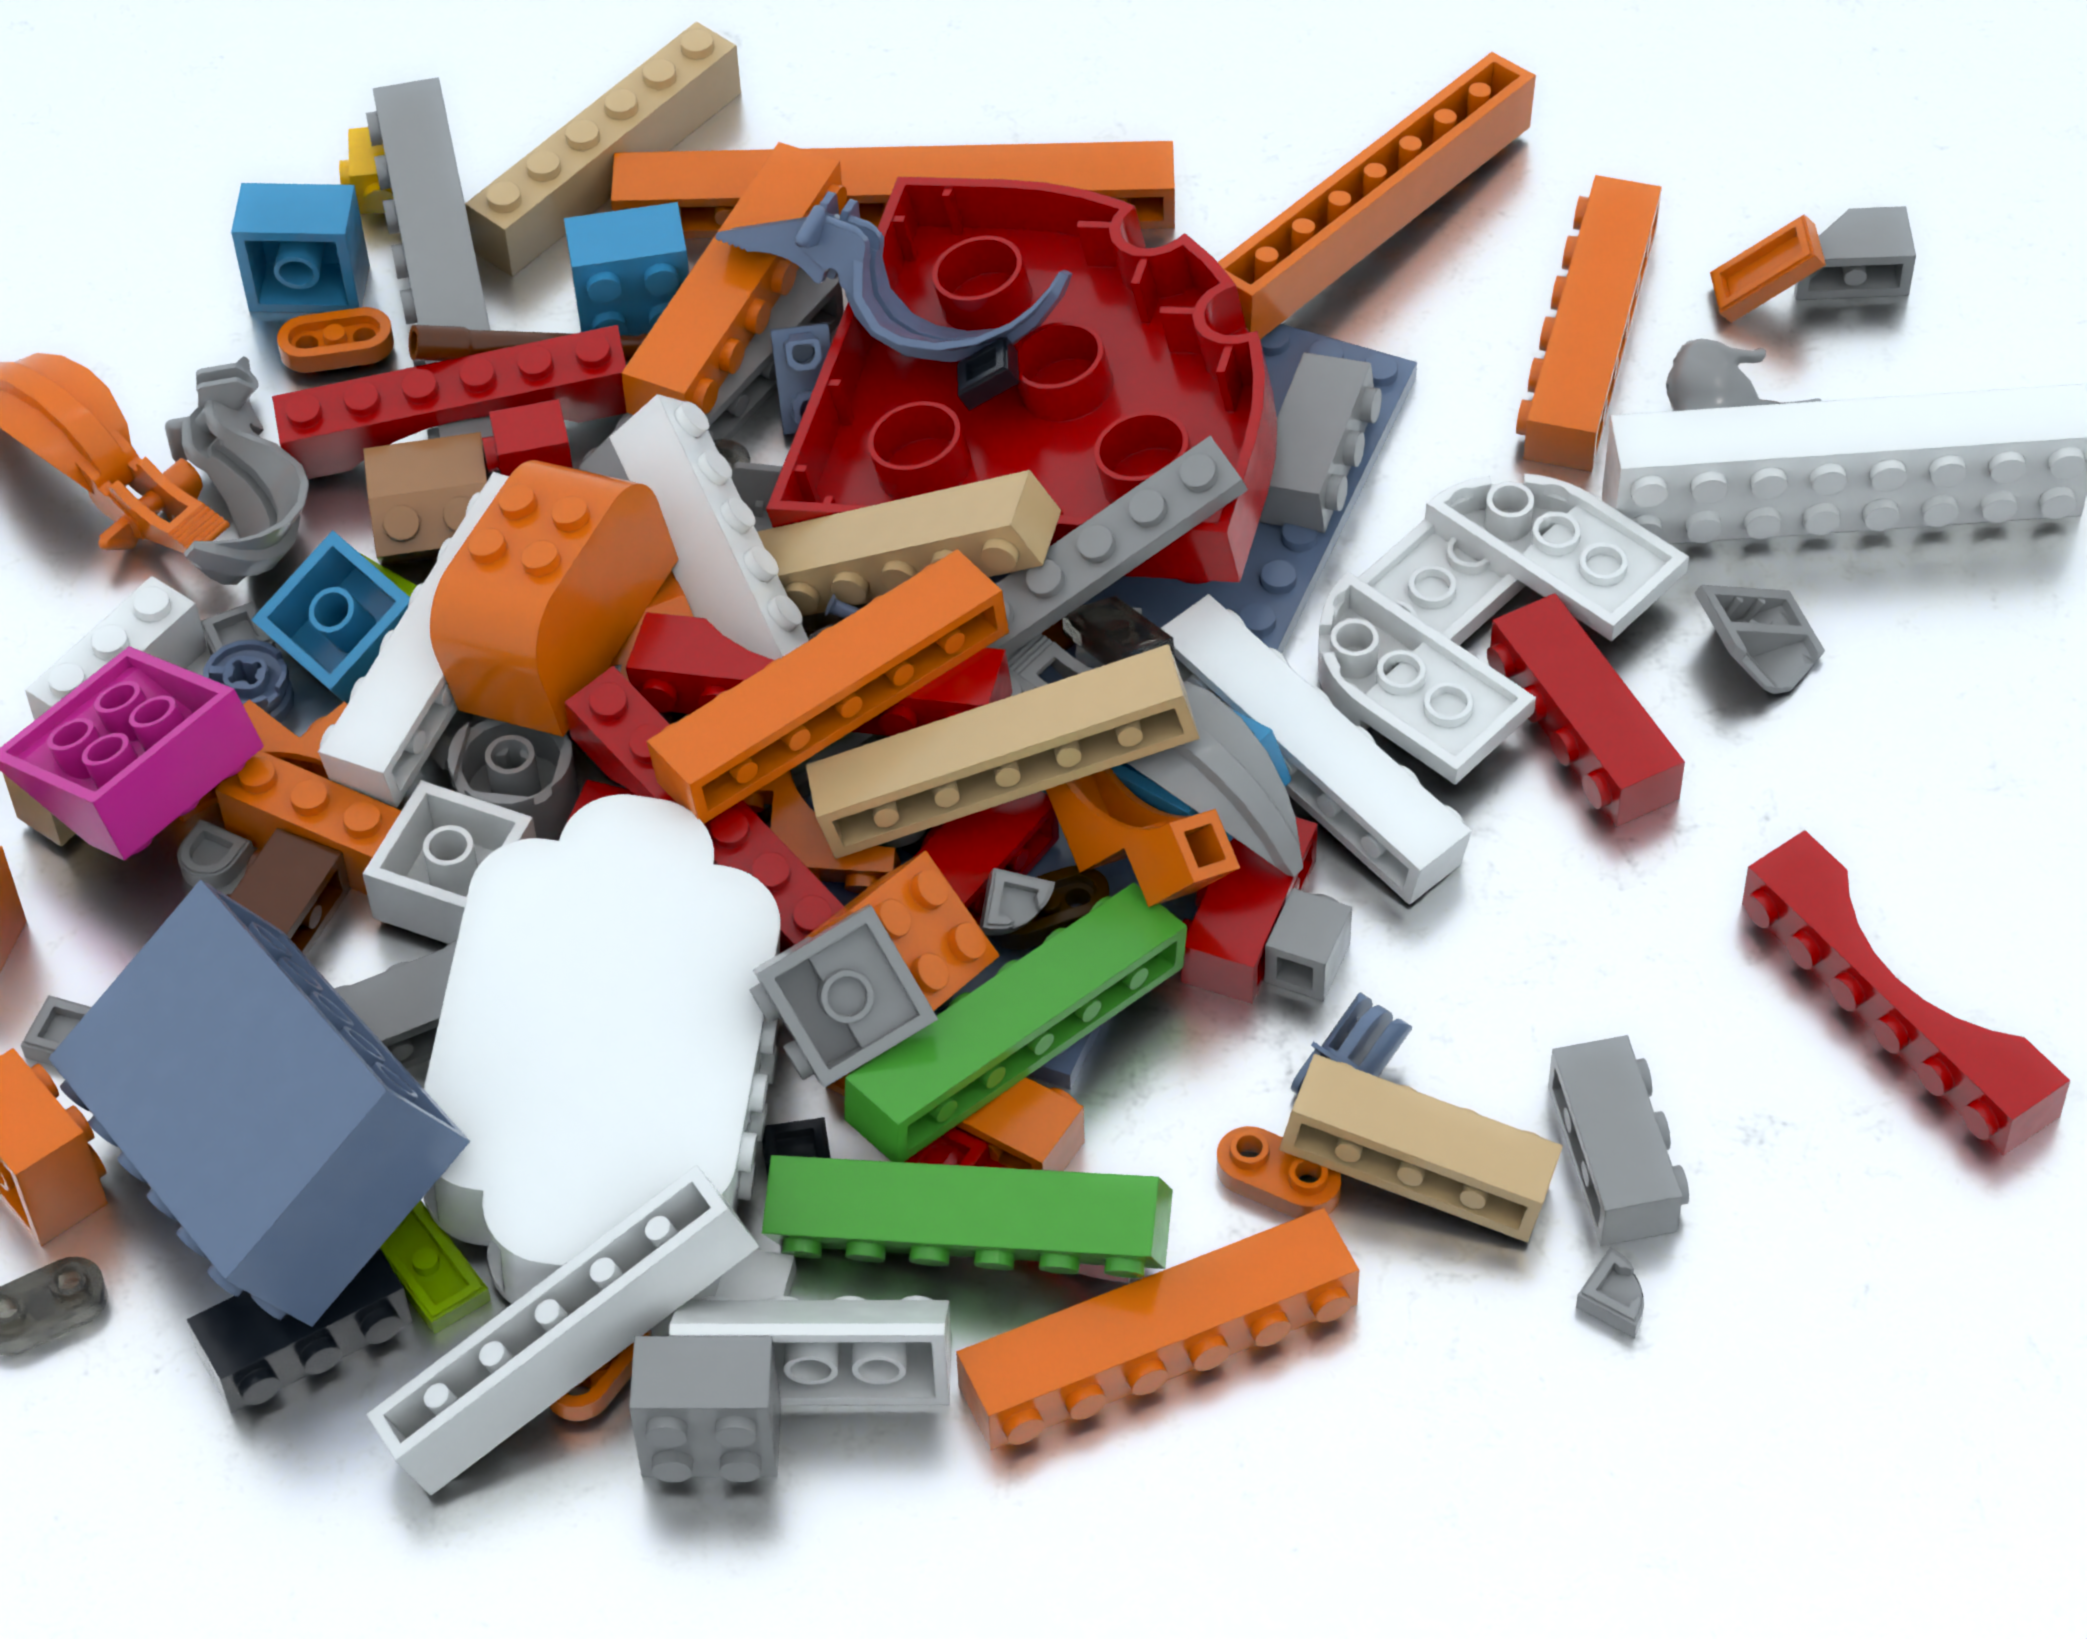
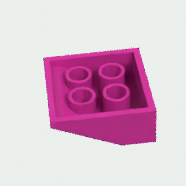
M128 646L0 747V771L89 845L125 861L131 855L147 848L152 842L153 837L176 818L192 811L198 805L200 799L220 782L240 772L245 766L246 761L260 751L264 745L234 688Z

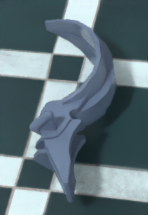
M828 191L820 205H815L812 208L808 217L735 227L720 231L715 236L716 240H722L723 243L728 242L729 245L746 249L747 252L771 253L786 258L801 267L817 284L823 283L826 277L831 280L838 277L841 287L845 290L854 316L870 336L904 356L943 362L961 361L1001 338L1008 337L1013 345L1019 342L1047 319L1064 297L1073 274L1066 270L1058 272L1050 287L1035 304L1011 323L994 329L966 331L935 325L913 314L890 288L882 258L884 236L874 224L860 218L859 202L849 199L839 215L837 194Z

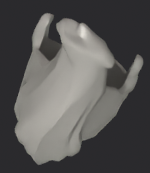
M1704 338L1687 341L1681 346L1673 359V367L1668 373L1666 381L1667 395L1672 411L1816 402L1822 400L1814 398L1780 403L1759 399L1751 380L1739 369L1738 365L1740 363L1762 362L1766 356V350L1758 348L1751 351L1731 348L1719 341Z

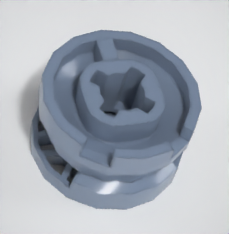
M255 639L235 641L222 646L212 654L203 668L204 677L234 688L242 704L250 699L280 723L287 719L294 706V691L289 679L287 663L284 662L281 651L270 643Z

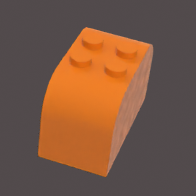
M538 460L524 462L511 473L447 566L438 583L432 602L430 614L431 644L459 711L564 737L569 729L564 702L608 669L642 617L645 609L649 606L678 561V556L656 495L647 485Z

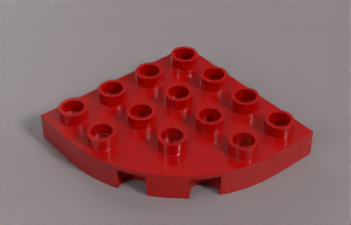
M897 177L877 229L884 236L882 258L890 288L913 314L935 325L966 331L994 329L1011 323L1031 308L1050 287L1058 272L1066 270L1073 273L1064 297L1043 324L1014 344V347L1018 350L1019 384L970 411L958 397L957 364L960 361L943 362L904 356L870 336L854 316L848 302L766 507L772 527H780L1030 470L1061 509L1050 543L1051 546L1198 443L1211 436L1239 474L1248 490L1124 576L1178 579L1190 584H1202L1211 581L1240 583L1272 478L1276 460L1277 417L1272 385L1258 332L1249 333L1236 284L1215 258L1185 233L1167 245L1146 248L1135 206L1089 190L1046 182L1007 179Z

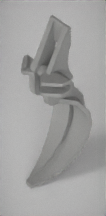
M242 356L237 363L197 370L196 392H198V407L190 416L170 419L165 424V432L172 459L175 462L180 458L186 461L189 460L196 467L207 472L225 500L238 530L239 539L193 541L184 552V556L195 567L222 585H237L246 576H257L276 566L296 542L301 518L300 512L305 506L309 488V481L303 465L276 443L259 436L264 429L250 403V397L259 387V383L251 373L250 361L245 356Z
M1039 634L1007 656L1008 667L1036 687L1048 684L1039 675L1050 665L1063 678L1092 670V668L1087 667L1071 656L1056 642H1052L1051 639L1042 634ZM1184 681L1200 739L1128 762L1127 764L1198 813L1216 809L1225 832L1286 875L1295 877L1304 868L1296 818L1288 792L1268 752L1243 719L1216 695L1193 683Z

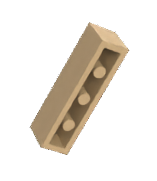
M1314 1054L1292 1108L1279 1150L1528 1243L1544 1203L1563 1145L1544 1139L1533 1132L1520 1130L1479 1115L1471 1109L1458 1107L1417 1092L1409 1086L1399 1085L1360 1071L1349 1064L1336 1062Z

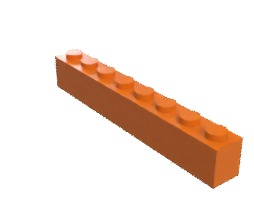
M1490 52L1218 261L1220 266L1236 284L1249 333L1257 331L1261 340L1529 129L1536 75L1494 52Z

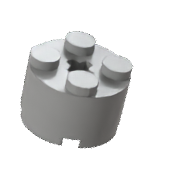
M490 718L477 723L471 728L469 722L460 728L451 741L447 758L453 791L531 816L534 821L536 838L559 841L561 831H563L579 797L572 745L567 733L562 737Z

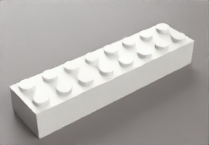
M2086 383L1611 415L1602 498L1605 503L1669 544L1687 542L1706 543L1717 540L1765 539L1776 536L1824 535L1835 532L1883 531L1894 528L1942 527L1952 524L2001 523L2011 520L2060 519L2070 516H2082L2087 496Z

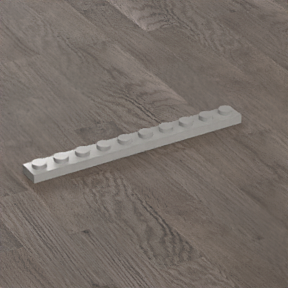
M1211 436L1207 437L1051 545L1043 566L1012 572L996 583L1003 593L1009 633L987 646V648L1006 649V655L1009 656L1246 492L1248 489ZM850 732L792 768V778L799 794L804 798L811 793L806 764L890 736ZM764 804V811L755 813L765 824L771 820L772 805Z

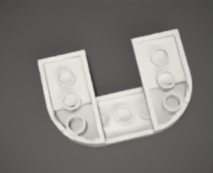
M1524 473L1523 483L1507 481L1491 484L1490 475L1461 482L1449 487L1426 503L1425 519L1364 573L1356 577L1348 571L1331 590L1325 601L1319 623L1318 673L1321 686L1332 702V705L1355 726H1360L1365 730L1368 727H1372L1456 785L1534 713L1536 701L1535 696L1460 647L1468 637L1527 585L1543 597L1556 593L1573 617L1612 642L1687 573L1689 556L1596 496L1565 481Z

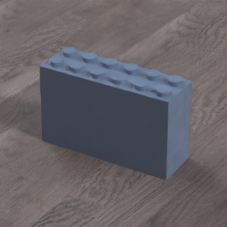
M201 879L48 1058L65 1079L60 1085L64 1094L78 1106L93 1114L88 1121L91 1128L107 1142L122 1150L117 1157L118 1162L134 1177L150 1185L151 1189L146 1194L150 1202L162 1213L177 1220L181 1224V1227L176 1232L178 1237L191 1250L204 1258H208L212 1263L207 1269L209 1276L225 1291L236 1297L243 1291L250 1293L253 1300L273 1317L282 1320L286 1314H289L311 1327L470 1143V1140L282 930Z

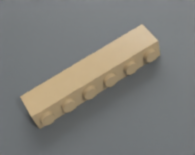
M696 21L465 203L475 253L510 276L516 275L566 235L564 218L590 215L611 198L614 153L670 151L741 94L737 45Z
M1027 470L766 529L757 533L764 548L774 557L778 564L779 572L777 575L788 597L796 604L802 617L825 612L833 594H835L837 600L852 606L870 603L874 598L884 595L918 574L926 566L936 563L957 549L987 577L1043 566L1061 509L1033 473Z
M1167 644L806 764V770L816 819L835 859L1200 738L1184 683L1170 646Z

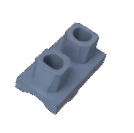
M828 322L770 329L783 434L797 432L831 346Z

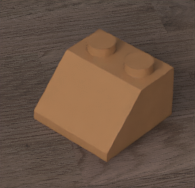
M481 432L363 448L376 558L380 565L385 566L438 557L439 550L444 541L453 537L465 518L470 499L475 493L481 492L488 481Z

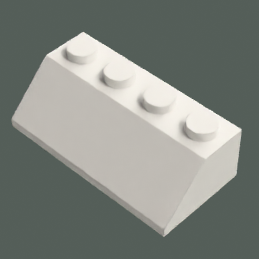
M708 1296L700 1300L687 1301L674 1312L670 1322L669 1336H772L781 1405H950L952 1333L949 1300H932L925 1296H908L901 1300H865L857 1296H841L834 1300H798L790 1296H775L767 1300H731L722 1296Z

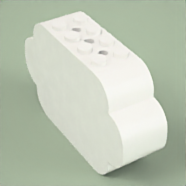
M629 794L610 795L594 800L579 809L569 819L559 841L529 838L505 844L490 853L479 864L470 882L424 1085V1090L470 1140V1143L423 1197L432 1219L446 1233L467 1243L488 1246L487 1260L492 1281L500 1294L511 1304L696 1164L736 1214L739 1199L748 1201L752 1199L757 1162L754 1161L757 1142H762L768 1108V1103H765L768 1084H773L778 1057V1046L776 1045L778 1027H783L784 1023L781 1018H778L769 1024L749 989L760 983L753 969L780 954L779 909L773 895L757 878L736 868L715 865L713 842L703 822L697 819L687 808L668 800Z

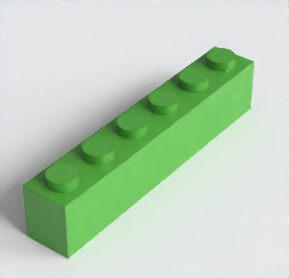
M1134 882L1114 896L1102 898L1092 907L1089 913L1067 928H1058L1053 931L1042 945L1021 959L1007 962L993 978L971 993L964 992L957 996L946 1010L937 1015V1021L850 1072L845 1077L844 1120L891 1162L906 1161L1181 970L1184 966L1187 925L1161 904L1148 907L1141 888Z
M771 1155L762 1234L782 1246V1254L795 1255V1257L821 1258L822 1248L846 1250V1258L863 1262H884L886 1252L910 1254V1262L927 1266H948L950 1256L974 1257L975 1266L992 1270L1014 1269V1260L1039 1261V1269L1050 1273L1077 1274L1079 1273L1080 1264L1105 1265L1104 1273L1107 1275L1123 1278H1143L1145 1268H1166L1173 1189L1159 1176Z

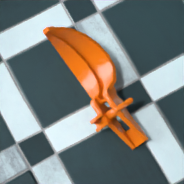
M35 353L15 362H0V428L87 489L94 505L115 522L99 535L98 545L102 550H130L136 547L139 539H147L184 553L193 541H213L230 527L227 520H224L214 510L197 500L203 488V483L197 470L188 461L180 458L165 472L161 473L146 456L143 459L138 456L131 445L128 423L110 389L90 369L62 355ZM129 485L132 489H134L136 492L142 495V497L140 499H137L126 488V486ZM161 511L165 512L168 520L171 522H167L157 514Z

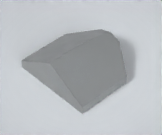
M1700 585L1695 591L1696 597L1729 654L1764 690L1772 694L1791 691L1825 652L1806 617L1788 590Z

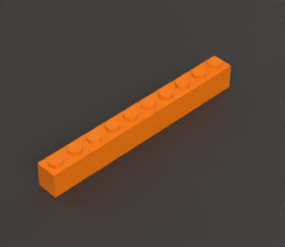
M1173 141L804 149L840 161L842 186L846 187L847 190L845 205L849 199L858 201L860 218L871 222L877 228L897 177L1007 179L1046 182L1085 189L1134 205L1141 229L1175 228ZM773 149L614 153L611 193L612 211L678 202L684 239L714 238Z

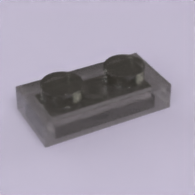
M1117 596L1080 606L1062 618L1064 635L1104 665L1169 644L1175 659L1173 637Z

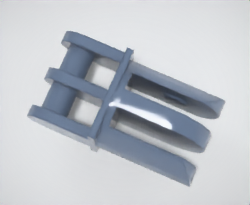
M1359 992L1322 1046L1313 1041L1311 1046L1314 1048V1051L1294 1078L1291 1091L1298 1095L1314 1054L1336 1062L1349 1064L1355 1069L1379 1077L1411 1032L1412 1026L1402 1019L1393 1021L1392 1012L1380 1005L1372 1007V999Z

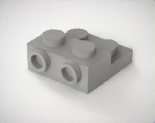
M870 904L816 936L805 938L753 969L760 982L749 989L754 1000L769 1024L781 1018L793 1038L791 1042L783 1046L786 1054L802 1080L814 1074L824 1088L938 1020Z

